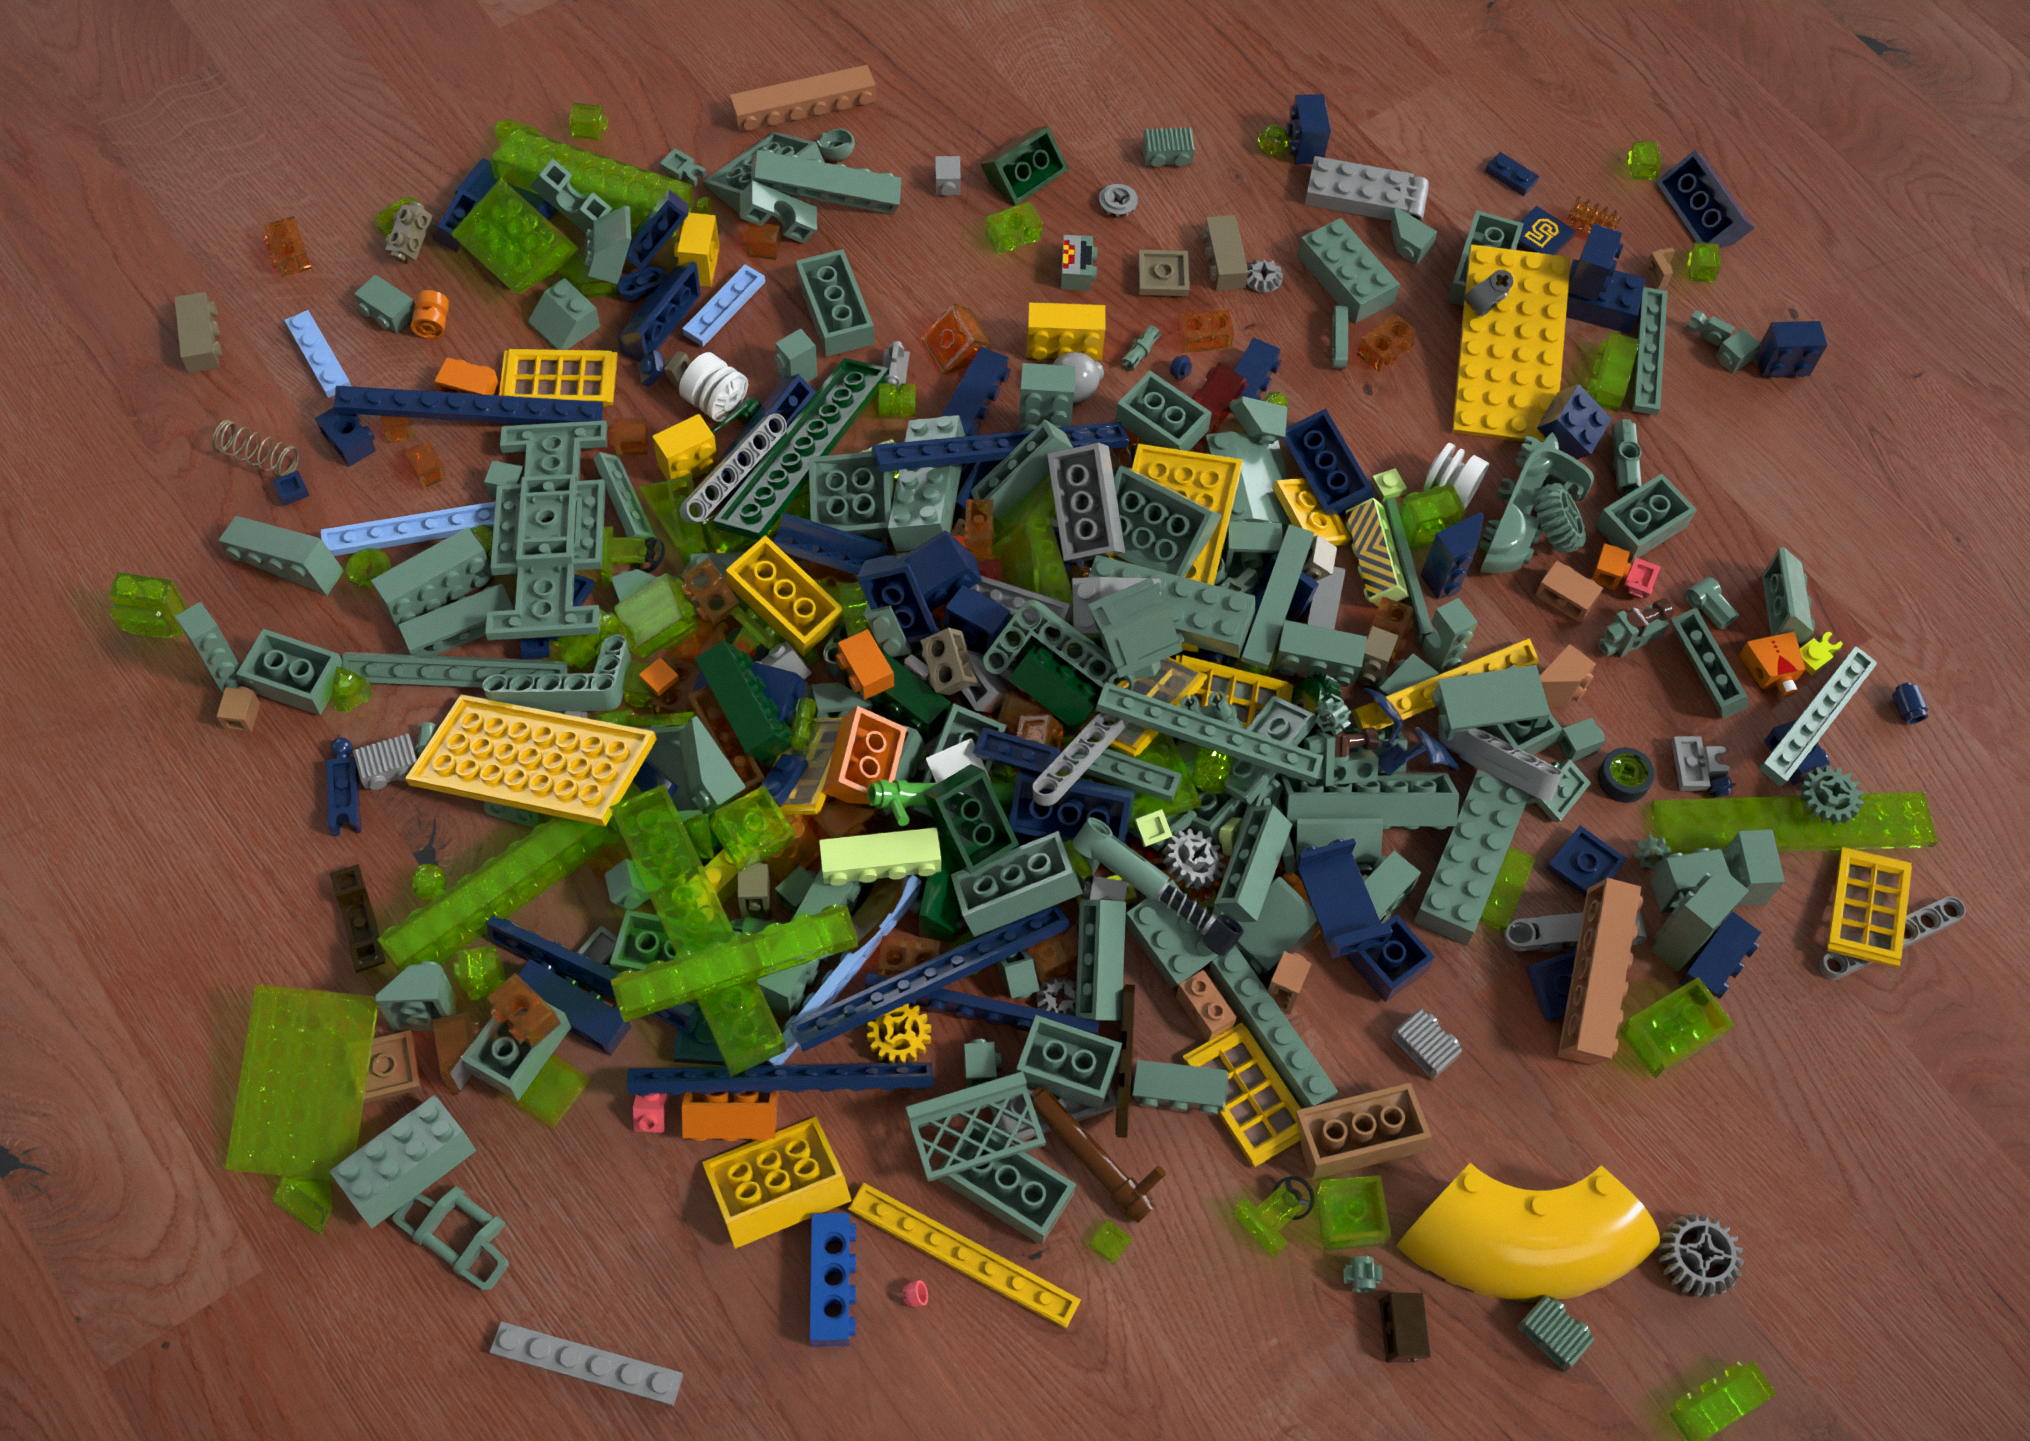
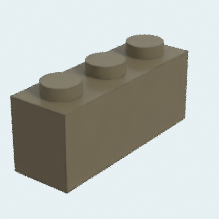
M1236 216L1206 217L1205 227L1201 228V240L1206 242L1205 258L1207 262H1210L1209 276L1210 280L1215 283L1216 291L1245 288L1248 269Z
M206 292L175 297L180 355L187 372L192 373L220 368L219 357H222V349L219 341L216 340V337L220 336V330L217 321H214V317L218 316L215 302H210Z

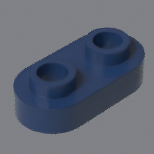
M649 266L643 270L625 275L619 279L617 284L618 295L626 301H634L645 297L657 289L665 273L660 267Z

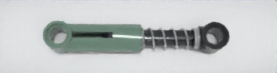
M1092 817L1087 819L1072 841L1073 846L1079 853L1085 857L1098 860L1151 901L1154 898H1158V902L1163 901L1166 903L1168 909L1172 908L1177 912V916L1182 915L1187 919V923L1191 922L1197 926L1196 929L1204 935V944L1212 952L1220 956L1228 955L1244 934L1243 928L1237 921L1227 915L1217 917L1214 914L1210 915L1207 913L1206 908L1202 909L1196 905V901L1192 902L1188 899L1187 893L1182 894L1177 890V886L1172 887L1169 885V876L1113 836L1111 829L1105 823Z

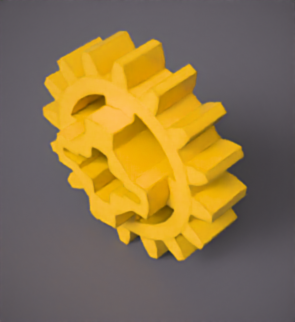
M908 1003L873 1019L875 1022H868L867 1027L871 1032L867 1034V1041L873 1042L870 1045L872 1052L879 1051L878 1057L880 1061L887 1056L890 1063H895L896 1059L900 1060V1063H906V1058L909 1057L913 1062H916V1053L925 1054L926 1047L924 1044H930L931 1036L927 1035L931 1032V1024H925L927 1022V1014L919 1016L918 1005L911 1010ZM914 1024L917 1025L919 1030L918 1037H916V1033L912 1031ZM880 1029L886 1035L884 1042L881 1041L879 1036Z

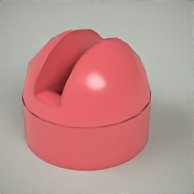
M922 1280L913 1281L904 1286L902 1294L905 1293L906 1299H903L905 1304L910 1307H919L927 1304L928 1291Z

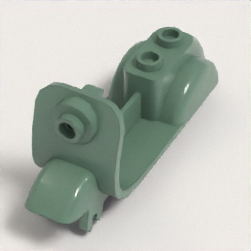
M1553 432L1543 443L1532 436H1526L1524 439L1526 443H1523L1521 446L1523 451L1518 453V456L1521 458H1516L1515 463L1522 468L1517 484L1515 485L1509 478H1503L1501 486L1506 487L1508 490L1499 488L1496 496L1500 499L1510 498V501L1502 519L1489 520L1488 525L1490 527L1485 529L1487 534H1484L1482 537L1485 541H1480L1479 545L1487 552L1480 572L1503 574L1519 570L1523 563L1529 564L1534 552L1530 545L1531 543L1537 544L1543 530L1538 528L1539 520L1529 515L1534 505L1535 493L1540 490L1543 483L1548 485L1560 483L1567 489L1575 501H1582L1587 496L1594 481L1591 470L1572 456L1560 451L1558 440Z

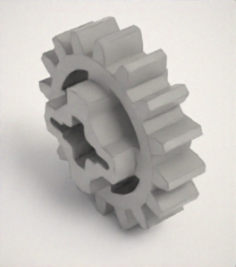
M1188 829L1185 834L1180 830L1175 836L1172 835L1162 852L1166 855L1163 863L1171 866L1167 872L1168 874L1175 873L1177 875L1175 878L1176 882H1179L1181 879L1185 881L1186 888H1189L1191 884H1194L1196 890H1200L1203 885L1209 888L1222 875L1221 872L1225 865L1221 862L1225 857L1222 854H1217L1220 846H1213L1211 844V837L1204 839L1202 838L1203 834L1201 831L1194 835L1191 829Z

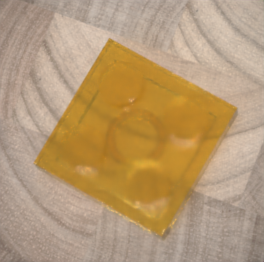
M801 814L781 815L751 844L762 862L768 864V870L778 884L784 881L799 866L805 869L821 854L820 841Z

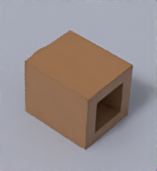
M225 687L217 713V719L224 730L252 733L260 707V702L254 691L246 687Z

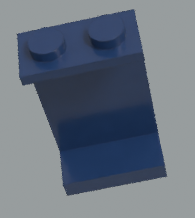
M485 158L478 162L455 190L457 194L461 188L483 200L479 214L480 217L485 218L501 211L513 232L533 241L540 233L545 231L547 224L553 216L559 213L554 206L539 194L494 175L491 161Z
M754 662V666L751 668L755 675H760L765 682L767 689L764 692L767 698L771 697L777 704L779 712L776 715L779 721H784L790 728V725L796 719L798 701L805 692V680L796 672ZM700 669L689 703L707 712L710 709L723 712Z
M1354 838L1349 840L1336 839L1327 846L1319 848L1317 846L1307 847L1299 853L1295 864L1332 959L1387 944L1393 933L1389 922L1381 923L1352 853L1356 845Z

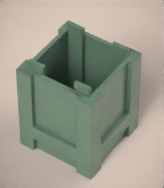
M1151 577L1088 604L1103 647L1120 678L1183 651L1180 643L1185 640L1181 633H1176L1173 624L1174 620L1169 612L1174 608L1170 600L1167 602L1163 601L1159 592L1163 591L1160 583L1154 584Z

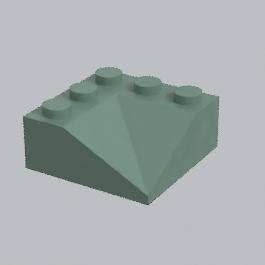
M871 452L809 457L811 521L868 539L891 537L888 531V524L895 494L894 470L879 472Z

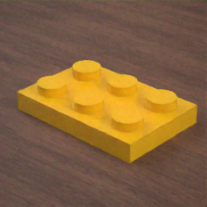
M1305 478L1277 480L1272 488L1293 526L1315 532L1314 536L1319 535L1334 546L1347 545L1352 539L1338 514H1325Z

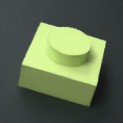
M1396 468L1372 476L1371 483L1382 502L1386 498H1394L1406 494L1407 487Z
M1162 809L1134 820L1144 847L1172 837Z
M1232 817L1220 829L1219 842L1222 844L1223 855L1231 856L1243 818Z

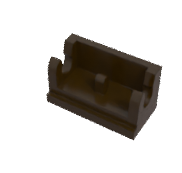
M1391 1292L1381 1298L1379 1303L1386 1363L1419 1362L1418 1359L1431 1357L1423 1293Z

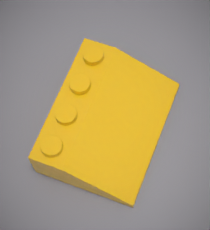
M817 1117L776 1132L775 1139L753 1141L702 1162L735 1249L812 1217V1214H821L851 1201L844 1174Z

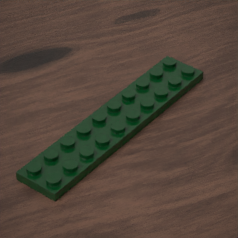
M844 358L786 429L785 434L773 445L713 520L715 529L755 540L763 538L808 482L809 457L829 455L883 386L885 376L889 375V368Z

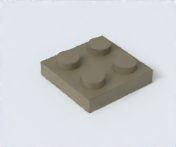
M1139 249V295L1189 296L1188 251Z

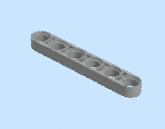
M775 413L762 418L680 506V515L685 522L690 524L700 522L716 508L785 434L787 424L784 417ZM770 419L774 420L778 425L776 433H773L769 428ZM755 436L762 440L761 450L757 449L753 444ZM739 452L746 456L747 464L745 467L741 466L737 460ZM723 469L727 470L731 475L729 484L725 483L722 479L721 473ZM707 486L711 487L715 492L713 501L706 497L705 489ZM691 503L698 507L699 515L697 518L692 517L689 513Z
M1099 712L1033 783L1034 801L1043 806L1055 804L1130 722ZM1106 721H1113L1116 724L1112 726H1106L1102 723ZM1089 738H1099V739H1101V740L1098 741V742H1089V741H1087V739H1089ZM1081 754L1085 756L1083 759L1071 758L1073 755ZM1060 771L1070 773L1069 775L1063 777L1055 775L1057 772ZM1041 789L1053 790L1050 794H1041L1039 791Z
M1949 896L1907 915L1905 928L1910 931L1911 938H1904L1902 949L1955 925L1966 913L1964 903L1956 897ZM1950 905L1954 907L1957 916L1950 917L1947 915L1943 906ZM1923 915L1930 917L1934 922V927L1928 928L1924 926L1920 917ZM1894 922L1883 927L1893 930ZM1876 932L1869 933L1868 945L1877 947L1874 943V938L1879 937L1886 941L1888 945L1886 950H1890L1892 936ZM1863 936L1853 941L1862 943ZM1828 952L1820 960L1819 970L1825 978L1838 980L1874 962L1858 961L1853 957ZM1833 959L1837 961L1841 966V971L1834 972L1830 970L1827 960Z

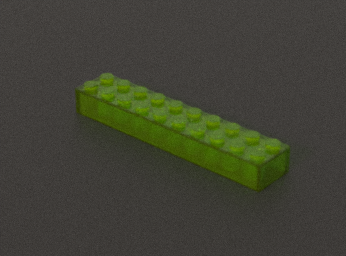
M632 781L605 827L557 816L545 824L537 825L531 834L522 840L511 843L505 852L497 857L488 859L473 874L463 876L457 885L448 891L437 894L431 903L422 909L419 908L411 912L402 923L386 929L377 940L389 962L399 974L409 965H419V963L425 961L443 964L486 934V922L492 915L501 919L509 918L643 824L644 813H646L644 794Z
M665 784L611 806L610 811L613 821L730 1077L786 1052V1044Z

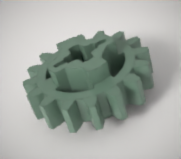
M1826 766L1823 771L1817 767L1805 777L1804 782L1799 788L1803 792L1799 800L1807 802L1803 809H1811L1813 811L1811 818L1820 816L1822 824H1825L1828 819L1831 820L1833 826H1836L1840 821L1846 824L1859 813V809L1864 803L1860 800L1864 792L1856 790V787L1860 784L1859 781L1851 782L1849 779L1852 774L1842 775L1840 767L1835 772L1832 771L1830 766Z

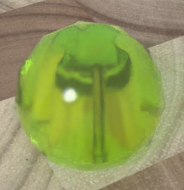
M1268 125L1259 134V146L1263 152L1269 155L1280 154L1288 144V134L1279 125Z
M430 863L422 864L415 868L412 893L424 900L435 899L441 895L447 884L444 871L437 865Z

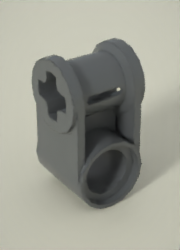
M1498 270L1482 283L1474 286L1463 299L1481 318L1500 301L1505 299L1513 285V277L1508 271Z

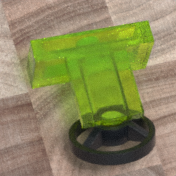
M613 526L604 527L601 569L603 586H613L611 577L615 576V563H633L634 567L646 573L654 571L664 558V543L655 537L647 539L645 537L615 538ZM656 542H658L659 554L657 559L654 560L655 550L653 548ZM649 562L651 566L645 569H641L639 563Z
M1288 1176L1277 1182L1272 1194L1257 1208L1245 1197L1236 1205L1233 1214L1276 1259L1284 1252L1288 1245V1242L1279 1231L1289 1221L1302 1219L1312 1211L1315 1203L1314 1191L1311 1185L1303 1178ZM1291 1180L1299 1181L1307 1188L1310 1201L1303 1199L1301 1193L1293 1189ZM1302 1205L1309 1206L1304 1214L1296 1216L1303 1210L1304 1207Z

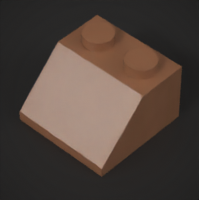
M1571 644L1540 675L1548 708L1567 707L1573 700L1578 702L1586 693V687L1594 678L1591 673L1596 663Z

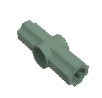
M1622 419L1614 422L1612 425L1614 448L1612 466L1616 471L1618 492H1621L1622 495H1627L1642 486L1639 463L1642 450L1637 443L1636 424L1629 419Z

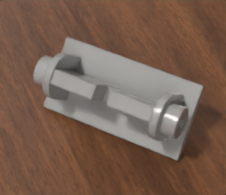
M899 341L892 342L889 349L884 350L882 367L889 368V375L885 376V383L878 392L904 394L910 352L904 351V347Z

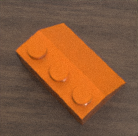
M856 706L841 719L823 792L847 803L869 804L867 792L870 783H875L877 780H888L892 783L895 780L907 728L859 706Z
M779 1090L771 1093L744 1091L739 1094L712 1092L706 1095L698 1094L697 1092H685L682 1103L683 1138H691L694 1141H704L706 1139H722L724 1141L753 1139L755 1141H766L768 1139H775Z

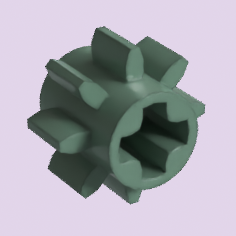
M1329 698L1324 704L1315 709L1319 713L1315 722L1322 729L1323 733L1332 730L1333 735H1337L1342 729L1351 724L1347 720L1351 711L1344 705L1343 700L1334 703V700Z
M1649 834L1648 838L1643 841L1638 839L1637 842L1640 849L1634 850L1635 858L1640 859V867L1644 868L1647 866L1652 868L1653 872L1666 860L1664 856L1671 855L1670 847H1664L1665 839L1662 837L1658 840L1652 834Z
M1353 1257L1350 1259V1265H1345L1343 1269L1344 1284H1352V1291L1356 1293L1373 1292L1376 1290L1375 1284H1380V1281H1383L1382 1266L1374 1265L1373 1257Z

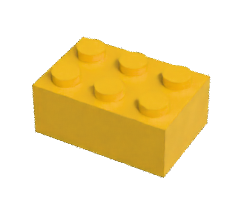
M1029 302L1027 358L1038 360L1057 359L1067 352H1081L1091 357L1094 361H1102L1105 337V305Z

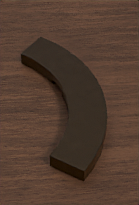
M893 812L872 826L876 834L907 831L905 825H899ZM909 875L901 879H890L889 877L876 879L872 891L861 908L851 919L836 930L852 954L867 944L881 929L880 925L888 914L894 912L903 895Z
M1125 984L1122 992V1046L1120 1050L1115 1135L1121 1138H1128L1135 1018V985Z

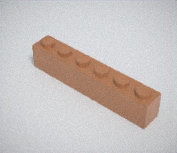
M868 65L731 94V111L738 131L743 132L876 102V84Z

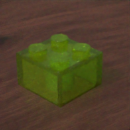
M1453 484L1435 486L1428 491L1421 493L1413 492L1404 497L1399 514L1410 550L1432 544L1436 533L1461 522L1465 507Z
M765 785L716 810L709 823L739 872L788 847L795 835L794 830Z
M1381 1175L1319 1181L1314 1192L1324 1251L1385 1246L1391 1237Z

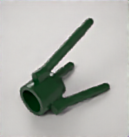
M747 397L734 412L712 428L711 432L714 435L736 417L740 422L747 424L761 407V404L756 399Z

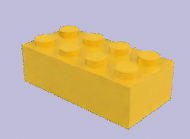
M766 535L726 569L725 584L786 641L788 640L802 656H805L842 622L844 608Z

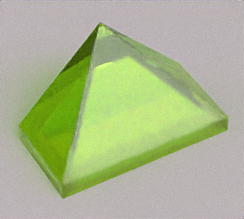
M285 1174L281 1176L272 1199L273 1202L318 1235L323 1233L333 1209L330 1183L326 1179Z

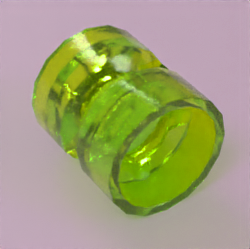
M879 383V417H894L896 413H899L901 417H915L916 385L901 383L899 387H896L894 383Z

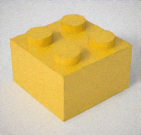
M688 213L684 223L682 222L679 226L678 235L680 241L675 242L674 256L678 257L677 266L692 261L697 263L700 286L712 287L720 249L716 215Z
M700 414L652 436L657 465L672 488L684 485L703 473H708L718 461L715 436Z

